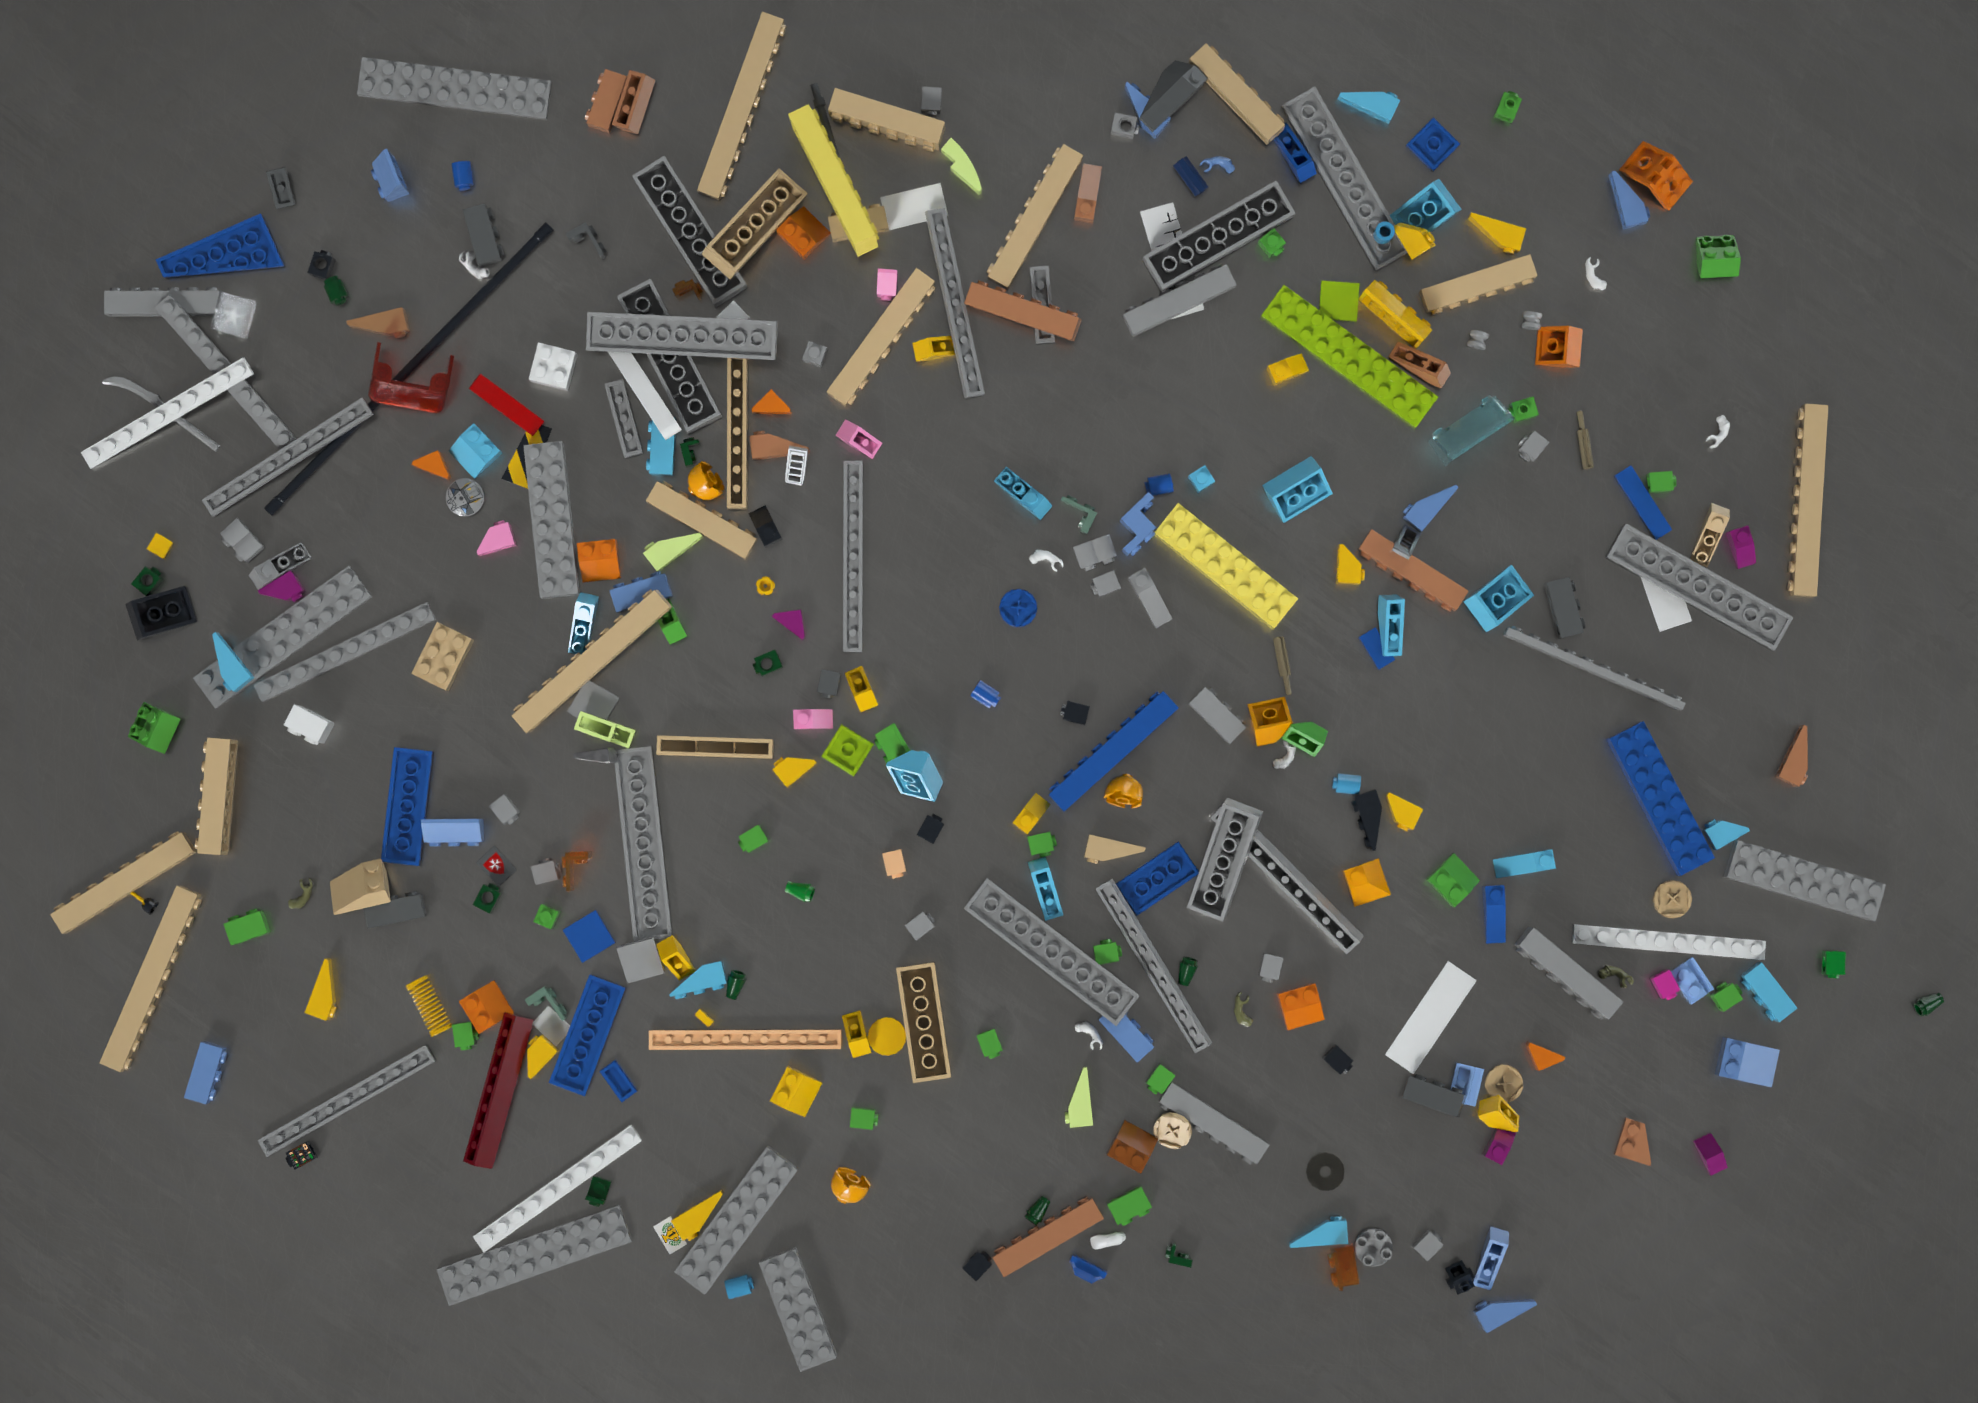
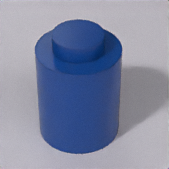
M458 161L452 163L454 186L459 188L460 191L469 190L470 186L474 185L471 162Z
M1170 473L1147 478L1148 482H1144L1146 493L1149 492L1152 496L1174 492Z
M981 680L970 695L988 708L991 706L995 707L1001 698L998 696L1000 692Z

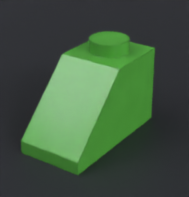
M668 598L666 600L671 604L672 608L658 622L669 644H672L687 637Z
M1313 722L1295 723L1289 726L1282 739L1315 757L1323 747L1328 731Z

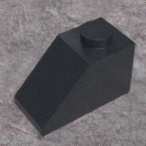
M766 505L748 513L765 548L783 540Z

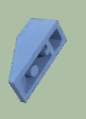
M1612 171L1609 174L1623 230L1646 224L1649 221L1648 218H1650L1648 207H1645L1644 202L1616 171Z
M1454 485L1417 501L1414 505L1410 503L1403 511L1405 513L1403 519L1418 532H1422L1459 487Z
M1490 1226L1474 1275V1286L1491 1290L1509 1245L1508 1231Z
M1533 1299L1483 1301L1476 1305L1477 1309L1473 1310L1484 1331L1488 1333L1533 1308L1537 1303Z

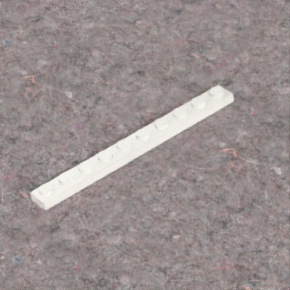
M245 357L90 446L82 451L81 454L90 469L254 375Z
M1573 924V944L1765 960L1766 941Z
M630 1125L477 1233L473 1238L483 1252L487 1251L637 1145L642 1139L633 1126Z

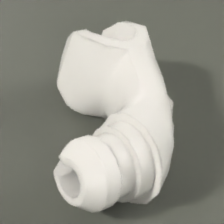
M464 251L460 254L459 261L473 276L478 279L489 276L490 271L488 268H482L476 264L475 252Z
M1589 257L1585 263L1587 280L1594 290L1606 289L1607 282L1596 277L1594 273L1600 261L1596 259L1595 265H1592L1590 263L1591 257Z
M1724 415L1716 418L1719 424V434L1717 436L1711 435L1706 439V441L1710 439L1714 441V445L1709 447L1711 449L1717 447L1728 435L1730 422L1726 420Z
M1035 550L1034 554L1029 556L1032 564L1045 559L1049 560L1052 569L1056 572L1057 570L1054 568L1056 562L1061 563L1063 567V561L1049 551Z
M1284 740L1283 745L1287 748V753L1282 758L1274 759L1272 761L1273 767L1275 769H1285L1295 757L1296 746H1289L1288 742Z
M1087 1021L1075 1024V1031L1086 1032L1092 1036L1090 1044L1092 1050H1094V1042H1099L1100 1049H1102L1103 1041L1098 1030Z
M1114 1232L1107 1235L1098 1234L1091 1237L1090 1243L1093 1249H1102L1121 1244L1126 1239V1235L1123 1232Z

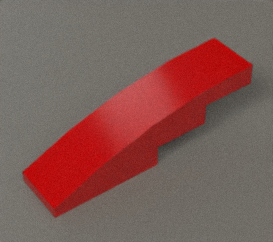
M481 373L468 388L532 436H534L544 420Z

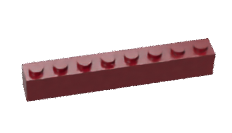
M504 1012L463 1162L477 1167L493 1168L513 1092L517 1084L518 1074L527 1048V1042L532 1030L533 1019Z

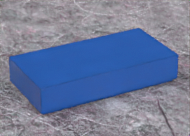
M1376 627L1359 637L1378 670L1395 660L1393 656H1383L1381 637Z
M616 1060L599 1071L621 1102L638 1091Z

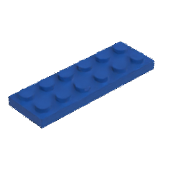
M394 747L381 854L383 862L420 866L423 844L421 819L426 818L433 758L432 751Z
M589 974L549 1080L550 1084L586 1096L626 987Z

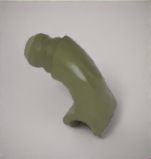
M308 878L309 883L307 885H303L302 879L299 880L303 893L298 898L288 901L289 908L301 909L307 903L313 887L310 878Z
M1605 965L1598 973L1601 979L1617 976L1620 979V987L1624 989L1627 988L1625 980L1631 985L1634 982L1632 976L1618 967Z
M1239 992L1235 998L1234 1013L1239 1025L1244 1024L1246 1027H1250L1253 1020L1242 1010L1243 1005L1249 1001V995L1246 996L1245 1000L1241 1001L1240 995L1242 992Z

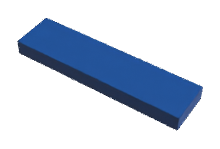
M1632 466L1627 467L1614 476L1655 540L1672 530Z

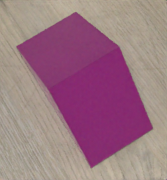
M802 610L780 612L772 615L775 620L800 639H805Z
M1711 1133L1693 1141L1710 1176L1728 1168L1724 1153Z

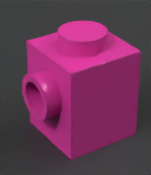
M1669 969L1650 977L1661 999L1666 998L1670 1000L1677 996L1676 992L1680 991Z

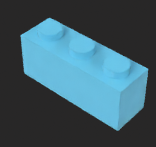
M653 420L649 421L648 432H651V440L647 442V451H650V459H647L646 470H649L650 475L674 476L676 434L665 440Z
M1757 962L1740 976L1743 979L1741 981L1743 986L1748 991L1751 989L1755 994L1753 998L1758 1005H1763L1766 1008L1765 1014L1771 1021L1781 1022L1797 1009V1006L1762 962Z

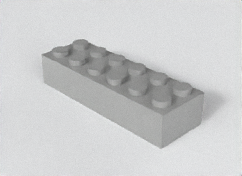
M1230 798L1223 802L1187 908L1222 922L1228 915L1264 811Z
M1528 927L1514 945L1518 947L1516 951L1526 958L1530 957L1532 959L1531 964L1539 970L1544 969L1547 971L1546 976L1557 983L1559 981L1562 984L1561 988L1566 993L1576 995L1577 998L1575 1000L1582 1006H1589L1592 1009L1590 1012L1598 1019L1602 1020L1604 1018L1609 1020L1623 1004L1620 998L1534 927Z
M794 1247L760 1260V1268L799 1371L802 1372L836 1359V1350L797 1248Z

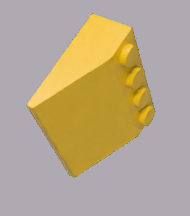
M1374 280L1363 291L1358 300L1416 349L1431 333V324L1424 318L1422 320L1416 316L1417 312L1412 307L1403 305L1401 303L1402 299L1394 293L1392 295L1387 291L1388 287L1382 281L1377 282Z

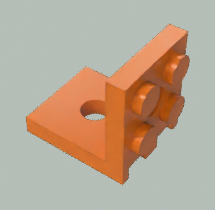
M1645 141L1641 142L1619 169L1623 175L1647 186L1663 208L1668 211L1693 182L1674 155Z

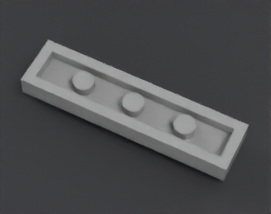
M1049 266L1030 267L1032 298L1042 301L1041 305L1049 307V304L1052 305ZM1035 328L1036 344L1055 342L1053 334Z
M621 379L604 384L624 458L643 454L624 380Z

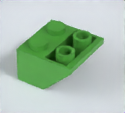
M1734 235L1696 237L1697 268L1700 278L1739 276L1741 256Z
M143 702L138 710L135 722L130 728L128 737L145 747L165 754L180 718Z

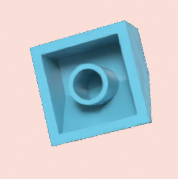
M474 423L459 436L448 451L474 479L502 454L498 447Z

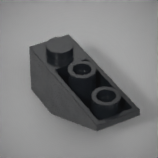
M1376 789L1353 796L1354 801H1351L1354 813L1358 812L1360 818L1357 820L1358 826L1361 831L1364 830L1366 835L1363 838L1367 849L1370 848L1371 851H1376L1382 812L1381 802Z

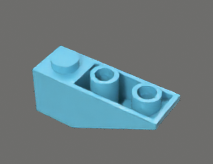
M1005 467L994 480L995 483L1039 520L1052 507V504L1042 494L1008 467Z
M580 592L575 604L568 653L582 654L587 650L585 646L591 640L599 596Z
M723 961L702 965L669 994L670 997L675 996V999L687 997L686 993L694 992V995L705 993L706 988L712 987L713 990L724 988L723 984L727 983Z

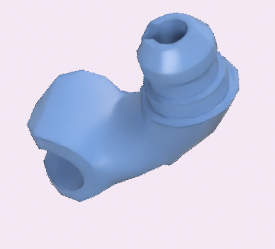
M1222 156L1207 158L1200 163V166L1204 163L1209 166L1204 173H1208L1212 166L1216 164L1225 168L1229 174L1235 170L1231 159Z

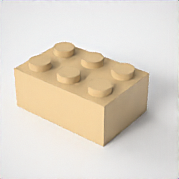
M437 622L411 674L449 691L474 639Z

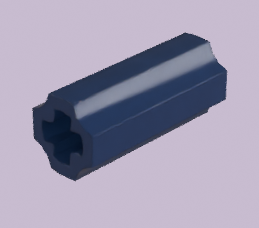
M1187 156L1173 165L1195 197L1209 188Z

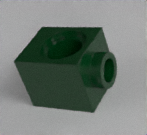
M145 566L131 585L145 596H150L164 579L160 576L162 573L153 566L152 568ZM148 575H151L153 578L150 585L145 584V578Z
M776 650L754 658L755 663L752 664L756 674L760 673L762 677L783 668ZM767 658L771 659V668L764 669L762 661Z
M489 883V885L483 884L473 905L491 914L502 895V892L498 891L500 888L492 883ZM486 892H491L493 895V900L490 903L484 900Z

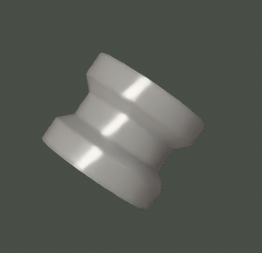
M1531 311L1523 312L1525 319L1522 323V328L1540 330L1541 325L1539 323L1543 314Z
M1470 330L1471 338L1467 341V346L1485 350V341L1488 339L1489 334L1478 330Z

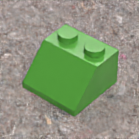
M895 723L875 734L877 739L874 742L879 750L883 749L886 756L883 758L886 764L910 751Z
M1454 853L1426 878L1452 907H1456L1480 881Z

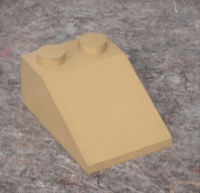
M381 858L363 862L330 881L334 915L391 902L387 870Z

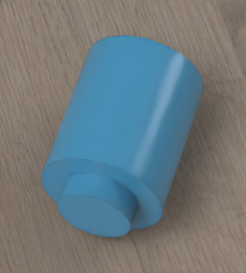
M1389 222L1379 223L1373 233L1375 241L1379 244L1390 242L1395 233L1394 226Z
M1337 773V777H1333L1332 788H1335L1336 793L1359 795L1361 776Z
M748 1275L724 1281L729 1299L751 1294V1289H755L752 1277L748 1278Z

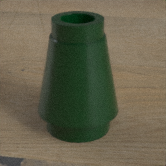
M1183 957L1179 966L1178 984L1189 986L1198 968V960L1191 957Z
M731 970V973L728 974L727 998L737 999L747 980L744 972Z
M1940 993L1917 999V1002L1914 1003V1008L1919 1016H1928L1944 1003V998Z
M1041 1196L1026 1211L1027 1214L1024 1217L1037 1226L1039 1222H1042L1051 1202Z

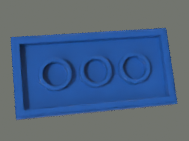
M1178 841L1117 882L1116 885L1137 916L1197 876L1199 871Z

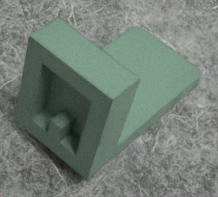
M1067 495V498L1063 496L1061 502L1088 514L1087 517H1082L1078 525L1082 527L1080 532L1087 535L1097 515V512L1094 511L1095 508L1088 504H1084V506L1078 504V500L1072 496Z
M544 986L525 999L528 1006L534 1004L536 1007L545 1001L543 997L546 996L560 1019L563 1021L567 1018L565 1007L562 1004L558 1005L554 999L557 996L551 987L547 988Z

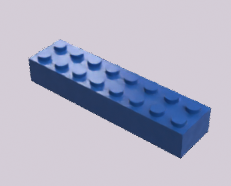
M1157 691L1148 699L1150 703L1147 706L1142 704L1134 712L1136 716L1132 720L1128 717L1120 724L1122 729L1118 732L1115 730L1106 737L1108 741L1104 745L1099 743L1091 750L1094 753L1091 757L1085 756L1077 763L1079 767L1075 771L1070 769L1063 776L1065 780L1061 784L1057 781L1049 788L1051 793L1048 795L1063 812L1179 708L1164 691L1161 693Z
M1638 722L1607 738L1606 740L1676 875L1682 876L1715 859L1645 722Z

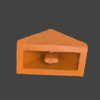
M771 389L752 407V413L791 414V409Z
M438 450L414 460L411 464L450 480L451 478L442 454Z
M1528 1041L1526 1043L1537 1071L1548 1068L1565 1059L1564 1056Z

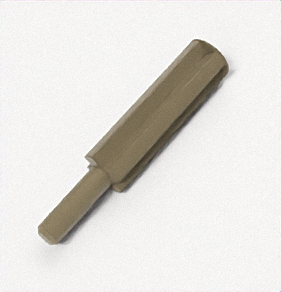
M1578 411L1577 416L1580 430L1577 433L1583 469L1594 468L1589 432L1588 429H1585L1583 411Z
M1276 637L1273 641L1280 677H1283L1286 695H1291L1289 681L1291 670L1285 638Z

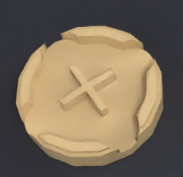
M1664 881L1654 891V907L1664 917H1681L1691 907V891L1680 881Z
M1501 1064L1489 1070L1485 1077L1484 1085L1490 1097L1500 1095L1506 1102H1512L1520 1096L1523 1090V1079L1516 1068Z
M1168 1112L1162 1114L1157 1118L1153 1127L1154 1135L1159 1139V1143L1171 1149H1178L1188 1144L1192 1135V1127L1189 1121L1178 1113Z

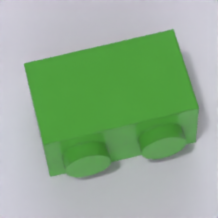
M257 908L247 911L244 917L239 918V915L227 918L228 922L223 924L230 945H236L271 932L264 911H257Z
M1141 1185L1107 1202L1117 1225L1122 1224V1226L1132 1222V1218L1136 1215L1142 1217L1150 1212L1149 1209L1152 1208Z

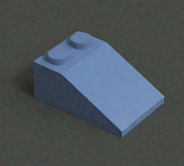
M384 149L372 162L373 169L371 173L374 180H378L380 184L378 191L381 198H385L387 202L408 195L409 191L396 158L388 149Z
M1723 1037L1715 1075L1772 1087L1780 1050Z

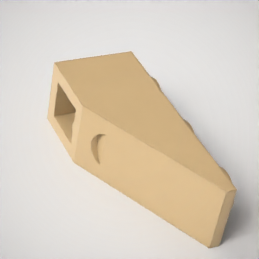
M1711 503L1690 557L1692 561L1708 567L1730 519L1729 509Z

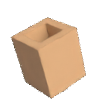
M901 849L882 853L887 876L891 875L892 879L902 877L903 872H907Z

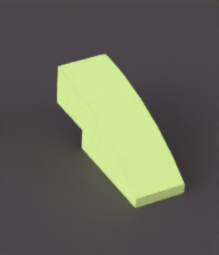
M950 138L941 148V152L954 163L950 167L951 171L980 195L982 188L973 164L963 149Z
M580 711L574 727L575 730L626 748L631 747L636 733L635 729Z

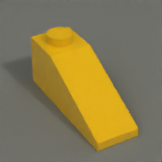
M1470 213L1468 220L1497 247L1503 249L1504 253L1514 255V253L1520 251L1526 228L1476 213Z
M324 958L304 1013L327 1021L330 1020V1017H334L337 1007H335L336 997L332 960Z
M723 1190L718 1191L671 1220L682 1241L685 1239L691 1241L699 1236L697 1232L700 1231L724 1194Z

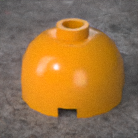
M705 461L698 463L689 472L688 490L693 496H697L702 500H712L723 493L724 485L717 472L713 474L710 470L712 466Z
M1122 774V776L1111 779L1107 784L1104 799L1107 797L1106 802L1121 808H1125V804L1131 805V808L1140 807L1143 800L1142 786L1132 775Z
M847 1167L836 1169L831 1180L833 1194L839 1202L844 1204L859 1202L865 1197L871 1186L866 1177L854 1175L856 1171Z

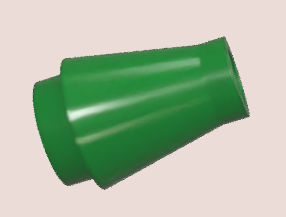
M788 881L785 892L803 902H811L815 887H812L811 884Z

